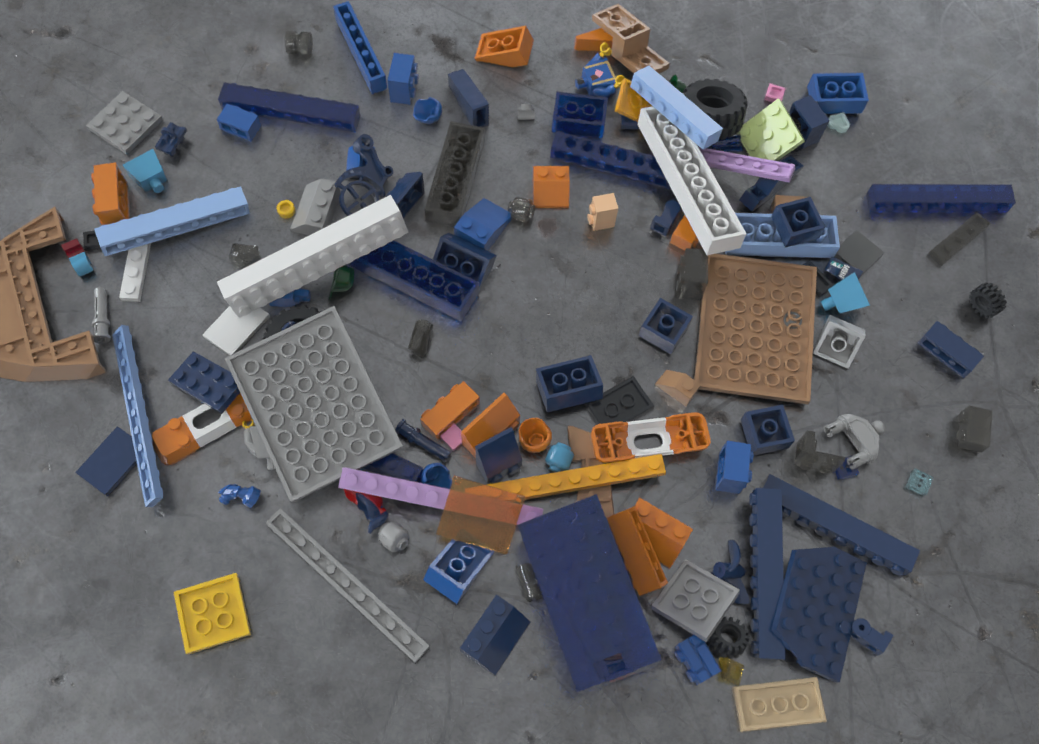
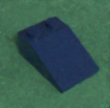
M512 427L475 446L476 466L487 484L498 483L503 479V476L509 473L512 475L521 469L522 457Z

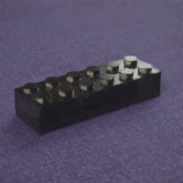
M450 121L424 209L426 221L454 227L465 214L485 142V128Z

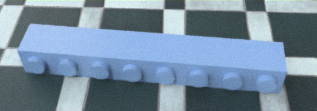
M237 187L220 193H213L206 197L196 198L189 202L179 203L168 208L158 209L147 214H140L130 219H123L109 225H102L94 230L104 256H109L250 214L242 188Z

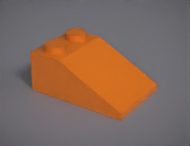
M527 26L483 33L475 60L507 67L527 65L534 39Z

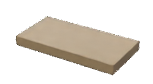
M817 677L732 687L740 732L827 722Z

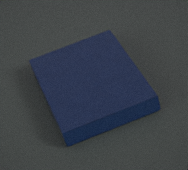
M117 426L75 473L108 497L137 464L132 436Z

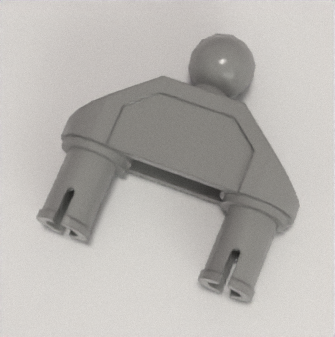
M842 414L837 418V421L824 426L825 433L830 431L827 434L828 437L844 431L858 450V454L847 458L848 465L853 463L850 466L851 469L854 470L864 463L871 464L876 461L879 451V435L884 434L886 426L882 421L877 420L870 424L868 420L852 414Z

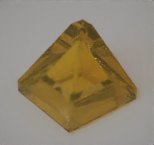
M720 657L719 665L722 670V679L740 686L744 665L732 659Z

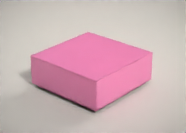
M769 84L764 100L774 102L779 98L782 101L786 88Z
M454 423L440 436V439L454 452L462 445V430Z

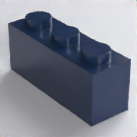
M938 321L933 324L918 342L920 346L962 378H965L972 372L984 357L976 348L970 346L960 336L954 334L947 326Z

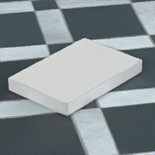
M229 306L205 331L203 337L230 356L240 351L270 318V315L263 309L258 308L248 315L238 318Z

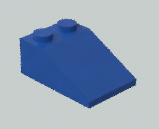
M483 198L454 226V235L488 251L512 220L514 214Z
M461 528L431 563L423 580L457 604L485 567L495 550Z

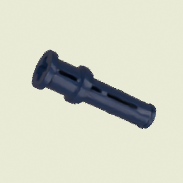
M404 418L395 428L397 435L400 434L408 439L410 444L415 443L443 462H446L452 453L422 434L418 427L414 428L406 423Z

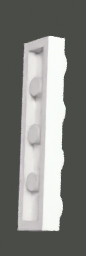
M151 243L128 250L119 296L121 301L140 302Z

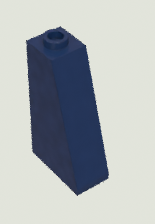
M461 69L448 74V85L472 130L475 131L489 126V103L466 71Z

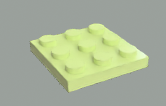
M779 98L743 124V127L737 133L749 156L773 161L780 160L805 142Z

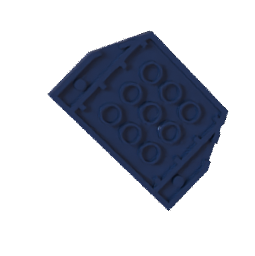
M836 547L792 550L772 631L782 640L786 649L791 650L801 667L833 682H840L852 632L851 623L855 618L867 563Z

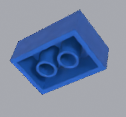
M813 73L807 86L808 95H811L817 101L824 114L862 113L869 101L863 73Z

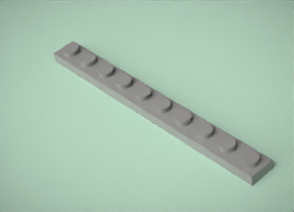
M281 508L266 522L267 526L414 663L430 648L423 639Z

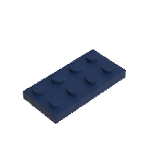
M194 351L168 379L173 386L221 414L240 393L230 371Z

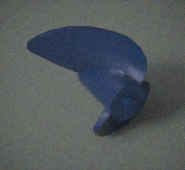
M729 540L728 547L731 563L717 562L711 574L740 590V594L734 601L735 603L749 604L750 599L741 580L746 574V570L739 564L741 559L740 548L735 540Z

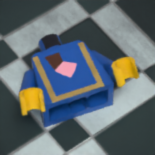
M602 43L600 46L601 52H598L583 67L582 78L576 79L575 85L577 89L586 87L590 96L607 98L611 94L616 93L618 87L621 88L622 80L625 77L623 75L615 77L607 57H603L604 55H611L612 49L608 48L607 43Z

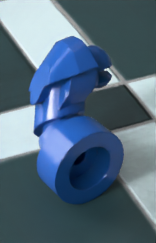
M229 484L219 490L218 493L221 494L219 501L228 505L230 500L240 497L242 504L251 508L257 502L261 490L254 486L241 488L237 484Z

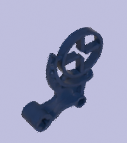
M367 134L361 135L353 143L354 152L365 159L366 166L347 170L334 184L335 188L339 187L342 189L339 202L342 211L347 216L352 214L350 210L358 205L359 202L356 201L347 208L344 202L346 190L356 200L359 198V195L352 185L364 186L369 191L360 200L363 201L372 194L374 201L377 202L379 201V195L382 198L386 196L382 186L394 172L392 167H384L380 162L373 147V139ZM359 178V180L352 181L346 186L341 184L346 179ZM364 202L360 203L362 209L367 207Z

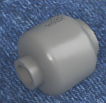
M395 521L386 522L379 529V542L389 551L397 552L405 549L408 545L409 533L399 523Z

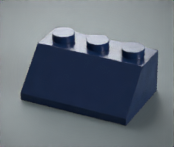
M406 173L403 178L397 181L394 189L386 195V197L392 196L401 212L403 220L425 194L423 173Z
M447 233L440 237L429 270L478 293L489 276L497 255L451 233Z
M496 594L461 645L460 652L496 676L531 622L513 605Z

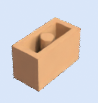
M614 193L592 197V203L589 205L590 214L587 215L589 225H592L594 231L615 227L618 205Z

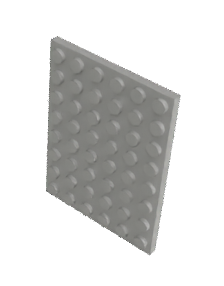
M335 306L225 358L290 502L293 503L339 480L343 467L359 470L403 448Z

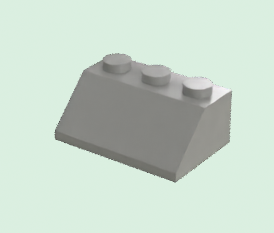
M318 179L306 185L290 229L291 232L311 235L331 224L341 193L339 187L335 188V181Z

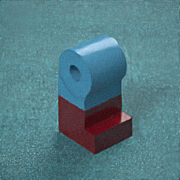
M77 238L61 245L79 277L94 271L85 249Z

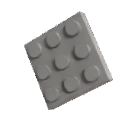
M122 91L86 126L90 131L128 155L163 121V118Z
M685 559L652 604V610L707 642L740 594V590Z

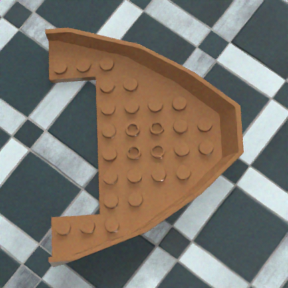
M56 207L51 208L0 241V378L22 382L89 379L106 373L105 368L99 362L90 331L52 343L29 251L66 240L61 224L64 218Z

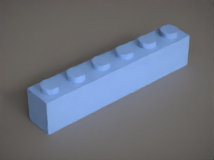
M647 66L634 73L630 87L701 149L704 150L718 142L723 128L652 67Z

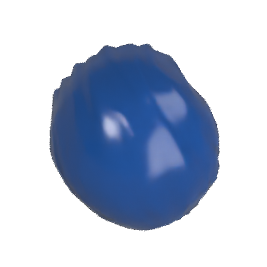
M432 97L418 99L414 106L413 116L419 122L433 124L441 118L442 105Z
M432 463L423 469L421 483L448 489L453 488L450 471L443 464Z

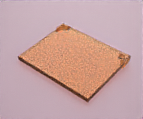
M454 475L436 534L507 554L525 496Z

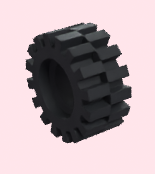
M985 282L973 289L969 295V298H971L969 301L973 303L972 308H976L975 312H980V316H985V318H992L1006 308L1007 300H1004L1006 297L1001 294L1003 291L1001 289L997 290L998 286H993V283L988 284V282Z
M723 617L708 639V643H711L710 648H716L715 654L720 652L722 653V658L728 655V659H732L733 656L736 659L744 653L750 640L748 629L744 630L746 627L744 623L739 625L740 620L737 619L734 622L733 617H729L728 620L726 617ZM729 633L733 635L736 643L727 642L721 634Z

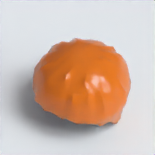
M529 418L521 423L518 441L524 450L539 453L550 445L552 432L542 419Z

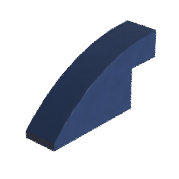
M791 155L779 161L795 164L792 178L804 167ZM760 177L755 185L745 190L739 201L751 211H754L773 197L788 182Z

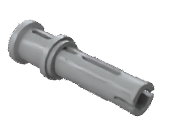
M97 287L94 289L95 319L92 321V327H94L93 340L95 343L102 344L108 343L111 340L110 335H108L110 321L107 319V289Z

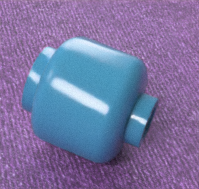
M559 442L556 445H551L545 458V463L549 465V470L552 472L568 470L574 457L571 451L572 448Z

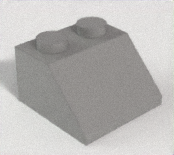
M830 315L822 329L813 354L849 369L866 336L865 329Z

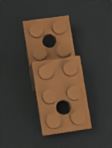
M616 4L592 15V21L613 37L611 55L630 71L635 73L647 66L652 67L657 73L669 69L670 63L648 47L651 29L621 5Z

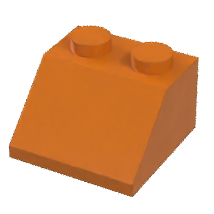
M533 166V208H569V166Z

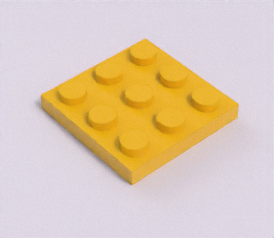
M237 573L174 591L185 653L187 655L251 635Z

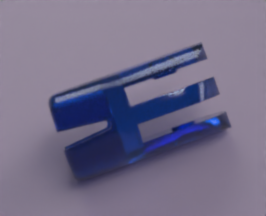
M741 135L727 137L724 140L719 139L709 149L724 152H742Z

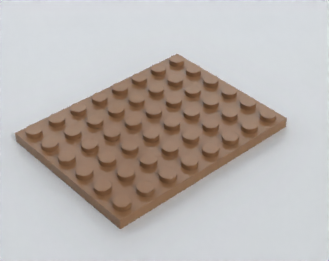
M722 254L706 255L694 380L701 384L699 389L801 404L810 403L817 267ZM790 312H796L800 315V317L793 318L796 317V315H790ZM788 313L786 322L790 318L792 321H796V323H790L787 327L783 320L785 314Z

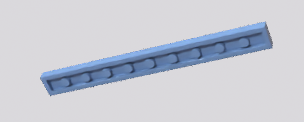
M121 325L112 336L145 507H154L163 498V489L160 485L159 470L155 460L156 454L153 450L152 435L148 425L149 419L146 415L142 384L138 375L139 369L135 361L132 335L130 334L129 326Z

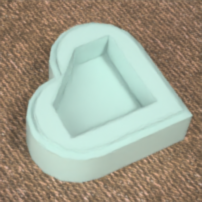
M844 112L828 118V128L836 129L839 133L847 132L850 127Z

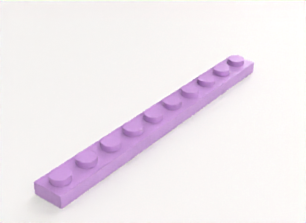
M347 467L342 469L338 487L536 529L540 528L543 508Z

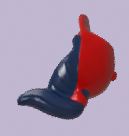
M344 489L346 497L351 502L357 504L358 509L363 511L366 519L370 521L368 526L369 534H372L373 530L387 521L388 512L383 507V498L381 496Z

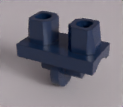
M172 122L169 123L167 128L163 127L161 130L162 136L155 145L156 150L174 157L177 146L185 139L186 127L177 126Z

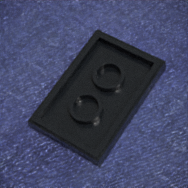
M634 376L603 392V399L585 403L586 408L597 424L620 421L631 422L655 407Z

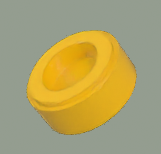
M289 200L280 201L276 207L278 215L284 219L291 218L296 211L293 202Z

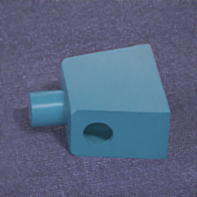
M154 149L123 164L128 176L144 192L153 189L155 193H160L164 190L162 183L167 181V177Z
M855 273L850 274L829 288L828 291L831 297L821 301L825 311L836 306L839 313L870 305Z

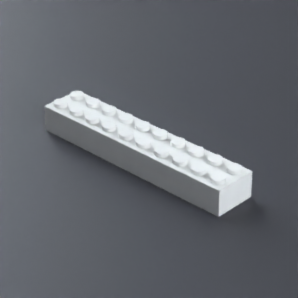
M653 106L641 108L637 124L706 255L741 248L746 232L697 144Z
M389 195L217 281V284L226 302L238 318H241L294 290L300 289L302 286L319 279L327 273L333 272L337 268L349 264L353 260L367 255L379 247L385 246L387 243L409 232L399 208L392 196Z

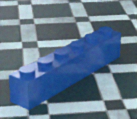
M347 1L334 5L336 22L371 94L387 89L386 75L350 2Z

